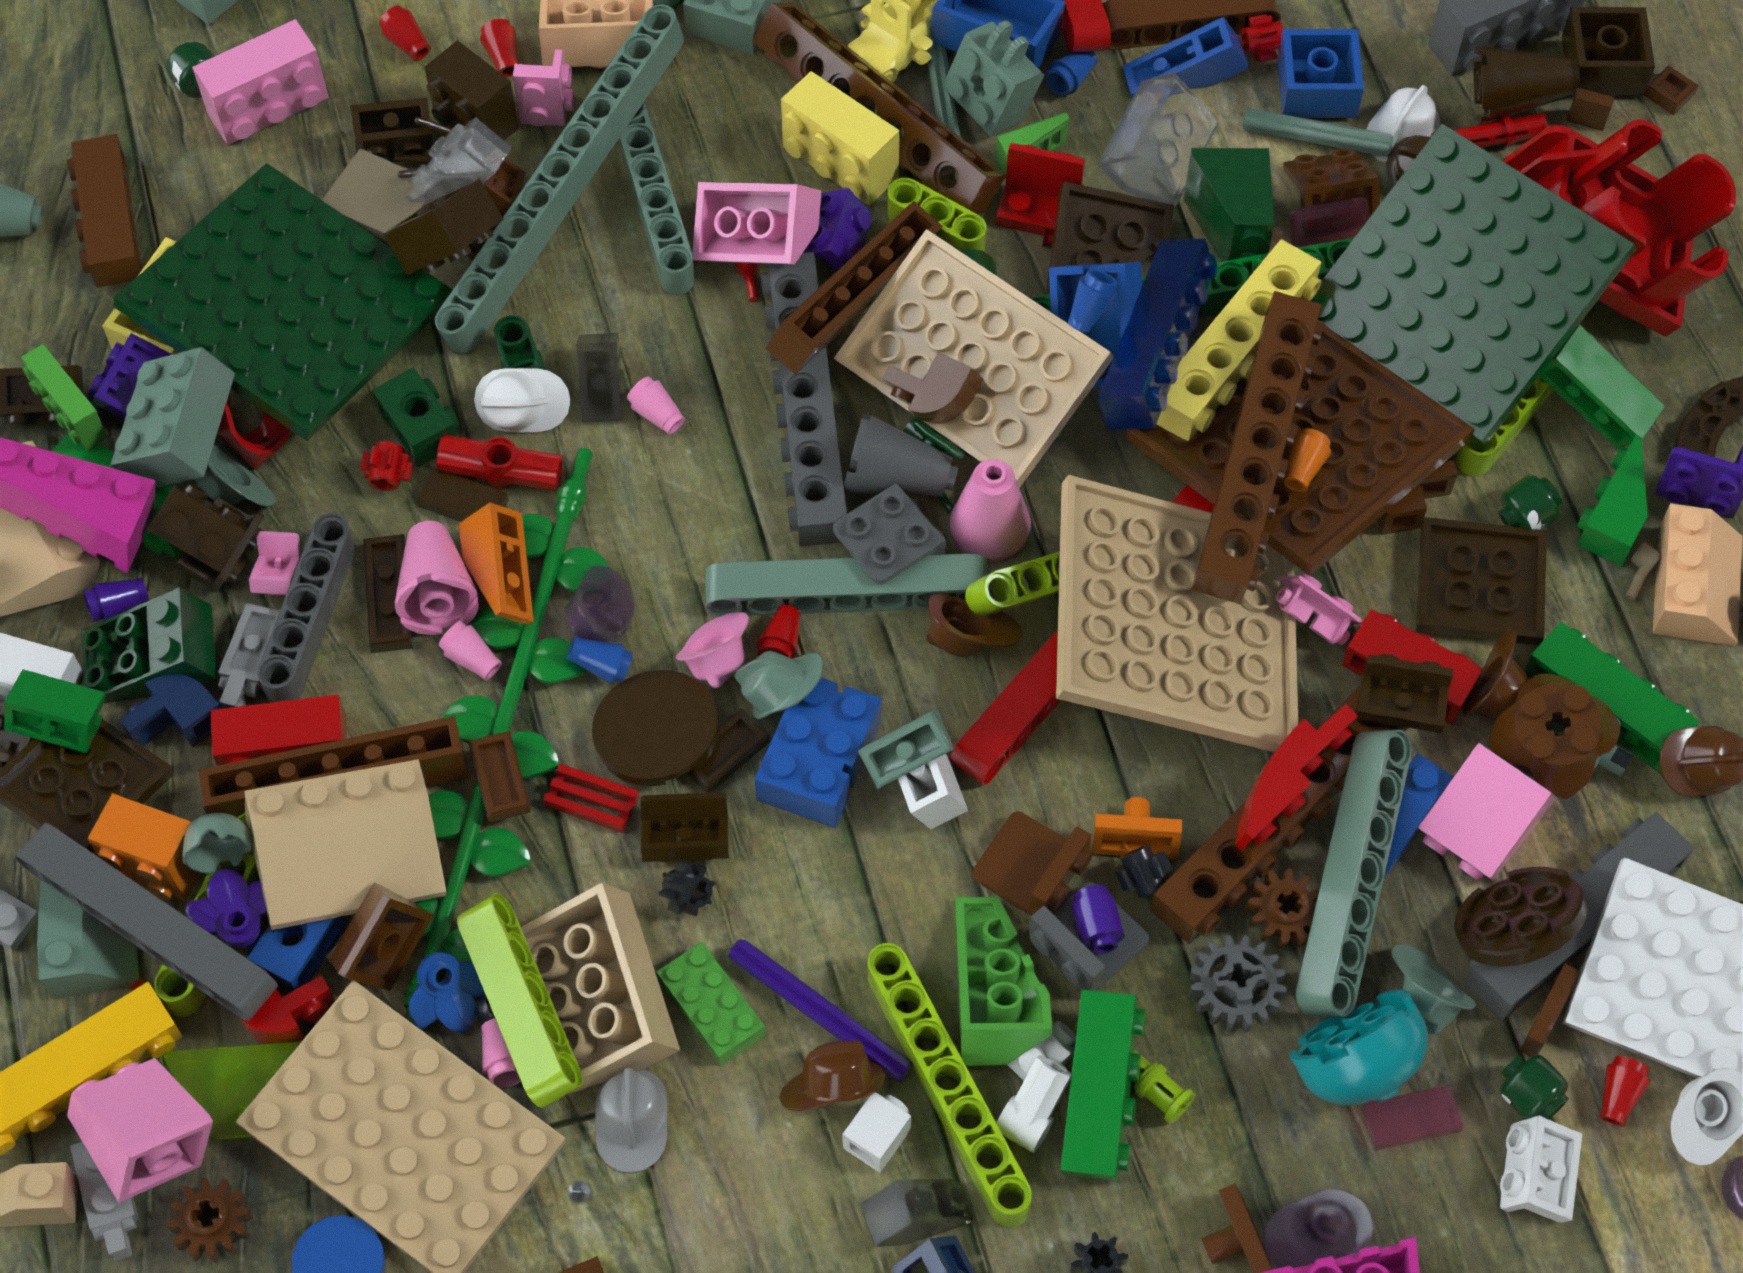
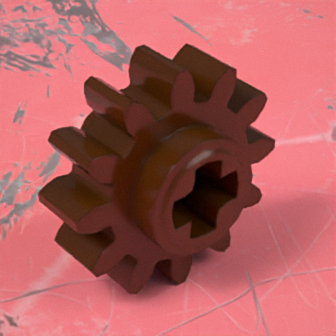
M1290 868L1284 872L1280 880L1277 874L1271 870L1264 877V883L1256 881L1250 889L1256 897L1249 899L1245 904L1247 910L1256 911L1257 913L1248 923L1249 927L1262 925L1265 930L1261 934V941L1264 942L1272 935H1276L1279 948H1283L1290 937H1292L1293 942L1297 946L1302 945L1306 941V933H1310L1316 905H1314V902L1318 899L1319 894L1318 889L1311 892L1306 889L1310 879L1308 875L1302 877L1298 882L1293 881L1294 875ZM1282 903H1286L1291 908L1288 914L1279 910Z
M203 1178L200 1192L195 1193L192 1188L185 1186L183 1191L188 1200L184 1204L181 1202H171L170 1206L179 1218L168 1221L167 1227L172 1233L178 1234L174 1238L173 1243L179 1251L188 1248V1255L193 1261H198L203 1252L206 1251L213 1263H217L220 1255L219 1249L225 1247L227 1252L234 1255L237 1253V1249L233 1239L235 1237L240 1239L249 1238V1233L240 1223L251 1220L253 1214L249 1208L241 1207L246 1201V1197L241 1190L231 1194V1186L225 1179L214 1190L208 1179ZM216 1214L218 1218L212 1219L213 1225L204 1227L202 1223L208 1222L207 1216Z

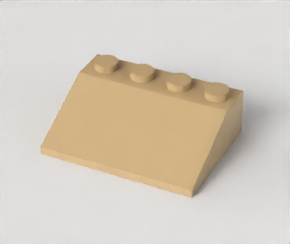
M33 440L23 442V444L36 447ZM0 508V617L81 596L84 590L92 588L91 585L96 583L100 563L98 557L82 550L81 544L64 535L60 538L46 531L45 526L31 518L24 520Z
M419 759L244 791L246 822L252 832V848L271 930L356 914L374 882L411 902L446 896L447 891L430 802Z
M602 882L521 927L583 1076L582 1086L571 1093L607 1082L613 1076L622 1073L624 1068H632L635 1072L644 1070L680 1051L630 893Z

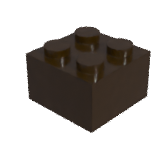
M1571 7L1562 33L1564 58H1570L1572 66L1578 65L1580 75L1579 88L1605 95H1645L1655 68L1646 7ZM1573 89L1572 95H1575L1576 89Z
M458 40L424 67L428 82L426 88L431 97L433 106L431 111L434 118L441 125L449 126L458 131L471 132V140H478L480 142L481 152L485 155H488L519 129L511 81Z
M479 178L427 203L383 233L407 275L423 269L424 273L427 274L445 264L444 258L448 257L450 262H454L471 252L468 246L470 243L476 246L492 237L494 234L491 228L504 219Z

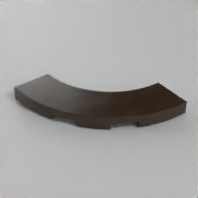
M1743 376L1727 382H1720L1699 397L1698 401L1684 417L1675 437L1673 448L1681 447L1715 457L1717 444L1721 436L1735 422L1743 418Z

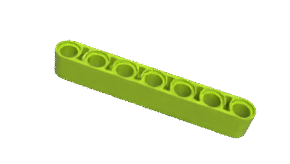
M883 943L877 945L868 955L867 969L868 982L907 1058L912 1062V1067L991 1217L997 1224L1003 1227L1013 1228L1021 1225L1029 1215L1032 1191L1027 1179L907 955L901 947L895 944ZM883 964H892L898 968V971L893 975L887 976L880 974L876 969ZM903 1001H912L918 1006V1009L912 1013H903L896 1006ZM928 1038L936 1041L939 1046L932 1051H923L916 1046V1043L921 1039ZM948 1076L956 1079L959 1082V1086L952 1090H944L936 1082L941 1077ZM972 1115L980 1121V1124L973 1129H964L956 1121L961 1116ZM984 1154H993L999 1158L1001 1164L996 1168L986 1169L978 1163L977 1159ZM1011 1193L1017 1195L1022 1200V1205L1015 1209H1007L999 1203L998 1199L1004 1194Z

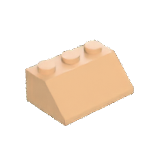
M540 0L539 37L542 66H553L555 50H563L565 64H571V67H607L644 13L653 7V0Z
M1670 503L1658 528L1657 551L1660 554V558L1656 566L1653 634L1736 646L1738 644L1742 535L1712 509Z

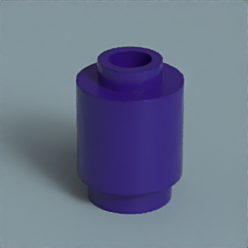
M1093 885L1080 889L1073 895L1074 903L1071 907L1080 941L1089 950H1092L1094 954H1106L1118 948V943L1125 937L1114 896L1109 894L1107 887L1103 885Z

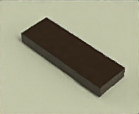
M404 534L363 539L369 647L371 653L413 649L412 630L402 625L394 606L406 545Z

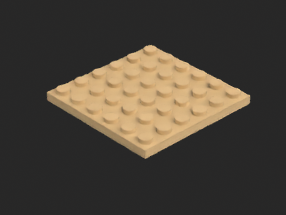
M1068 475L1061 486L1056 699L1275 752L1298 725L1296 619L1280 609L1279 602L1275 599L1281 588L1285 586L1288 588V585L1283 583L1280 578L1282 576H1295L1294 564L1267 544L1264 555H1256L1254 566L1261 567L1254 592L1247 590L1240 604L1193 591L1191 589L1212 513ZM1225 549L1229 555L1241 557L1237 551Z

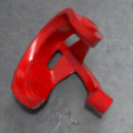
M228 397L217 435L231 445L253 469H258L286 443L291 430L263 411V421L258 428L241 436L235 429L229 409L231 401Z

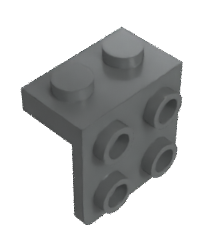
M897 483L838 519L833 524L835 536L877 584H885L928 555H945L946 540L943 534L928 521L916 502L908 497Z
M1088 882L1080 889L1098 884H1096L1095 882ZM1073 895L1053 913L1045 906H1042L1031 916L1030 940L1040 953L1049 956L1061 968L1063 975L1070 983L1083 990L1097 991L1148 946V933L1117 903L1116 906L1125 937L1118 943L1117 949L1106 954H1094L1092 950H1089L1080 941L1071 908L1074 903Z

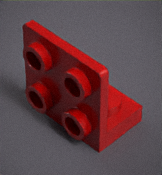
M1010 143L1007 154L1006 183L996 214L995 225L1042 236L1044 230H1046L1048 234L1053 235L1059 186L1063 181L1083 185L1085 159L1068 153H1057L1039 149L1032 145Z

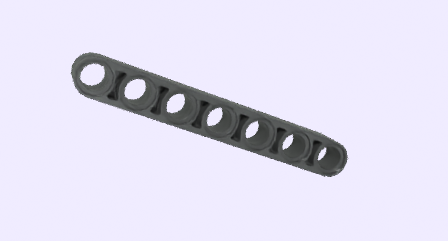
M43 823L15 855V859L35 877L243 1020L249 1022L278 987L277 982L259 966L52 825Z

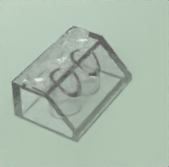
M1175 72L1144 80L1136 91L1098 165L1121 190L1145 199L1172 204L1176 207L1185 190L1191 148H1206L1219 123Z

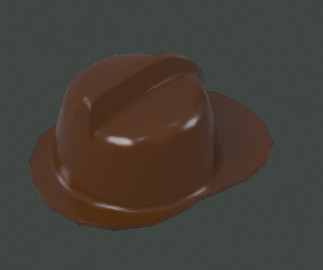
M937 593L931 596L927 603L929 613L933 618L926 633V641L957 657H969L980 652L986 645L997 647L1013 646L1020 641L1023 634L1020 625L1003 611L988 616H980L970 610L965 600L949 594Z
M1508 629L1494 645L1483 667L1484 669L1476 689L1464 707L1463 714L1465 716L1470 715L1473 711H1477L1492 719H1497L1503 711L1516 702L1518 691L1523 683L1528 681L1525 671L1511 657L1516 642L1517 633L1515 629Z
M1717 726L1685 727L1675 730L1664 740L1660 749L1659 766L1662 777L1671 789L1682 795H1710L1728 791L1730 787L1743 781V739L1735 732L1727 731Z
M837 1040L819 1045L807 1055L804 1060L803 1073L791 1079L782 1088L779 1099L781 1105L788 1110L805 1111L837 1102L865 1098L879 1090L883 1086L886 1077L880 1066L869 1062L864 1045L860 1041Z

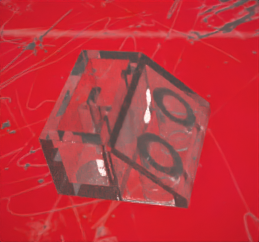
M476 117L465 126L458 123L446 138L441 136L432 146L428 154L433 158L427 166L422 164L409 180L413 187L406 196V199L411 203L431 202L479 178L484 183L495 174L512 147Z

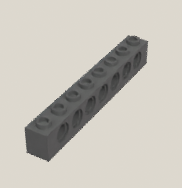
M814 252L802 253L795 264H768V272L761 273L763 296L771 295V304L765 305L767 328H774L775 333L782 322L819 289ZM826 347L796 375L770 353V360L778 361L779 370L772 371L774 395L782 394L783 404H776L778 428H786L787 438H780L782 462H790L791 472L784 473L786 497L794 496L795 507H788L790 532L798 531L800 546L840 543V540L833 532V524L845 516L847 510ZM801 395L809 396L807 398H798ZM803 429H812L813 431H811V432H802L801 430H803ZM807 463H816V464H818V465L813 466V467L805 466V464H807ZM812 497L822 498V500L817 502H813L808 499Z

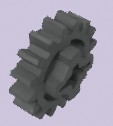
M1230 935L1225 936L1223 947L1221 948L1214 941L1209 942L1207 948L1208 955L1201 952L1197 954L1195 964L1198 967L1191 968L1189 980L1195 982V984L1191 985L1190 997H1201L1197 1004V1012L1201 1013L1209 1010L1212 1013L1209 1023L1214 1025L1220 1019L1226 1021V1031L1229 1032L1232 1031L1235 1023H1241L1243 1030L1249 1032L1252 1020L1254 1019L1261 1026L1266 1025L1269 1018L1267 1012L1275 1015L1278 1013L1281 1005L1278 1000L1284 999L1287 988L1280 984L1284 981L1285 970L1274 969L1279 959L1278 955L1273 954L1266 957L1263 954L1266 944L1261 942L1255 948L1249 946V936L1245 935L1240 944H1234ZM1222 962V971L1214 972L1212 977H1208L1210 971ZM1262 990H1266L1263 999L1253 1005V996L1261 995Z

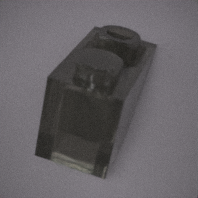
M958 1179L896 1180L860 1204L875 1247L908 1245L959 1228L973 1221L967 1205L966 1195L961 1189Z

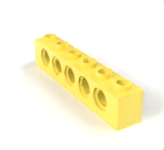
M1281 239L1153 393L1147 419L1188 442L1198 430L1202 433L1205 432L1214 419L1215 409L1220 403L1224 406L1228 404L1236 391V383L1241 377L1245 379L1249 377L1265 314L1274 291L1308 301L1312 300L1321 285L1318 274L1322 262Z

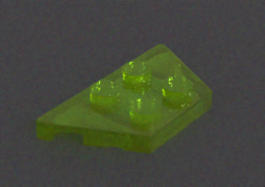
M301 1042L164 1051V1059L173 1077L212 1118L213 1124L208 1140L252 1137L237 1125V1119Z

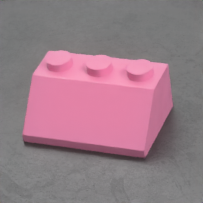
M698 182L692 251L693 260L795 264L818 231L821 190L798 184Z

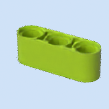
M899 178L890 183L887 217L890 222L915 201L943 226L937 234L939 238L959 251L977 249L985 252L987 225L982 217L913 179Z
M1060 551L994 571L970 583L965 594L968 607L977 615L988 616L1059 593L1057 567H1060ZM1023 577L1027 580L1029 589L1025 586ZM988 587L992 589L995 600L991 598Z

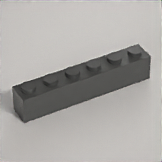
M1657 811L1645 822L1640 818L1634 820L1621 834L1624 839L1615 847L1608 843L1601 848L1591 859L1594 865L1586 872L1577 869L1570 875V878L1575 880L1584 891L1588 902V914L1580 931L1566 945L1544 958L1522 965L1499 967L1485 965L1473 959L1469 962L1468 965L1472 970L1465 984L1502 1022L1559 974L1565 963L1569 965L1589 948L1621 859L1625 857L1670 876H1673L1685 865L1695 847Z

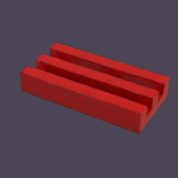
M559 764L557 776L552 779L551 789L549 793L546 792L543 802L546 807L623 833L640 796L639 791ZM566 781H569V782L578 784V785H580V786H583V787H586V788H589V789H592V790L601 792V793H603V794H606V795H609V796H612V797H615V798L624 800V801H626V803L621 802V801H618V800L613 799V798H610V797H607V796H604V795H601V794H598V793H595V792H593V791H590V790H587V789H584V788H581V787L572 785V784H570V783H567ZM562 792L582 799L587 803L619 812L621 815L616 817L561 798L559 794Z

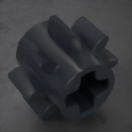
M1150 844L1121 856L1123 869L1116 871L1115 874L1123 891L1134 889L1137 897L1140 898L1156 892L1166 882L1165 873L1173 869L1165 851L1153 853Z
M677 861L676 869L668 873L663 872L662 890L658 893L659 896L671 900L667 910L677 914H681L684 911L686 914L698 916V908L706 904L711 905L712 887L716 883L704 877L707 870L706 866L697 863L690 865L683 861Z
M1093 1232L1091 1242L1087 1246L1076 1242L1074 1252L1082 1260L1072 1262L1070 1272L1123 1273L1116 1267L1127 1263L1128 1254L1117 1253L1115 1248L1117 1238L1115 1236L1109 1241L1099 1240L1097 1233ZM1100 1257L1107 1260L1106 1266L1101 1265L1097 1270L1091 1267L1092 1261L1096 1262Z

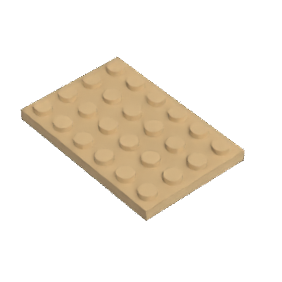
M926 229L834 357L841 365L908 412H910L908 410L909 404L892 396L890 393L893 388L882 380L889 365L921 380L924 379L938 352L972 367L984 380L969 407L961 415L950 421L925 423L979 462L997 459L1007 463L1012 468L1020 488L1111 363L1114 355Z
M352 980L236 1121L237 1125L359 1219L363 1220L430 1273H465L566 1143L564 1136L355 980Z

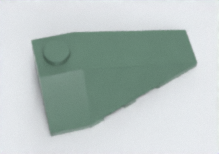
M40 880L37 933L39 981L52 999L130 987L135 981L141 979L139 948Z

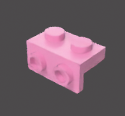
M555 50L553 66L514 64L513 81L521 124L566 126L568 111H574L575 89L570 88L572 68L571 64H565L563 50Z

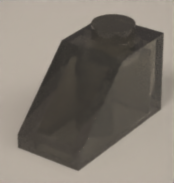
M619 333L579 335L576 346L582 422L622 421Z

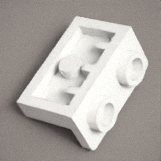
M1541 1116L1513 1123L1506 1138L1507 1154L1504 1175L1500 1182V1209L1512 1212L1524 1208L1559 1223L1571 1221L1582 1133Z

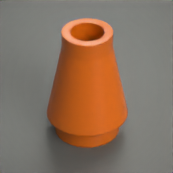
M1307 428L1302 429L1299 435L1295 436L1290 449L1287 473L1283 481L1284 485L1290 490L1300 493L1306 492L1310 482L1331 455V449L1329 448L1331 442L1324 433Z

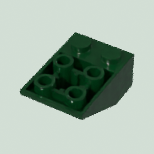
M180 587L81 630L83 686L105 692L104 703L151 697L145 683L162 675H186L201 684L216 679L212 605Z

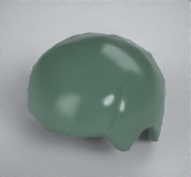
M226 813L202 815L193 820L185 832L183 863L191 870L205 874L216 872L217 867L223 861H230L236 867L245 853L252 850V832L245 823L233 815Z

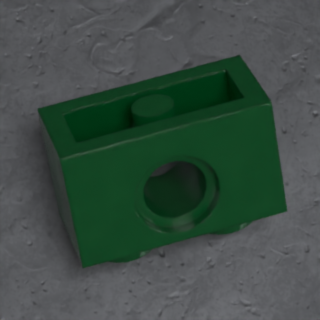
M414 367L372 389L379 414L417 467L437 457L438 446L444 434L457 436L456 428L460 424L455 413L448 405L444 408L437 400L439 399V394L432 381L428 377L423 380ZM417 414H424L420 417H414Z

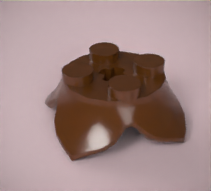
M1540 674L1523 683L1518 691L1516 702L1503 711L1496 719L1489 736L1488 747L1494 754L1510 765L1528 767L1538 784L1546 788L1554 796L1567 800L1587 785L1593 775L1597 758L1600 755L1609 753L1615 747L1620 734V725L1610 708L1600 699L1590 695L1584 687L1578 686L1566 677ZM1551 722H1559L1560 725L1563 724L1566 727L1562 736H1554V730L1547 731L1546 728L1550 726Z

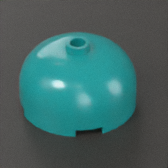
M1393 990L1380 993L1377 996L1379 1003H1366L1356 1008L1354 1006L1353 1011L1344 1017L1328 1016L1297 1039L1301 1048L1298 1051L1297 1049L1290 1051L1289 1057L1305 1086L1314 1095L1325 1102L1341 1106L1360 1105L1374 1100L1375 1102H1382L1397 1094L1399 1087L1418 1071L1427 1053L1428 1032L1425 1021L1408 991Z

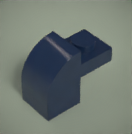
M167 674L146 682L145 685L151 698L132 706L127 714L120 719L127 736L142 746L174 725L187 742L194 747L212 734L211 710L221 709V707L197 680L186 675Z

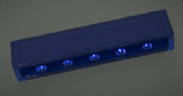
M1206 238L1160 241L1098 396L1108 430L1155 429L1161 411H1165L1168 392L1171 384H1174L1177 380V368L1181 358L1187 353L1188 339L1191 331L1197 327V315L1201 305L1205 304L1207 300V289L1211 278H1215L1217 272L1216 258L1214 254H1210Z

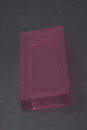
M1364 197L1289 210L1291 245L1300 248L1356 237L1369 220L1368 201Z
M1450 1085L1395 1096L1382 1102L1364 1103L1361 1108L1374 1151L1458 1133L1464 1127Z

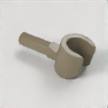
M1645 542L1636 550L1630 560L1639 567L1625 596L1631 601H1635L1648 574L1655 570L1660 558L1659 552Z

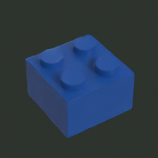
M1283 29L1277 56L1282 114L1300 118H1357L1364 91L1358 29Z

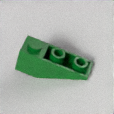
M1635 435L1628 449L1620 446L1610 468L1616 470L1613 477L1609 478L1604 475L1593 496L1599 500L1595 509L1587 506L1577 525V528L1583 530L1577 546L1620 567L1623 566L1648 517L1642 437Z

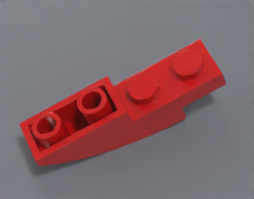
M1347 704L1318 730L1304 718L1266 762L1251 788L1240 818L1235 845L1241 851L1252 841L1260 846L1277 829L1272 822L1283 813L1289 819L1307 801L1302 794L1312 784L1307 777L1324 761L1319 754L1328 746L1335 752L1353 734L1348 727L1358 715Z

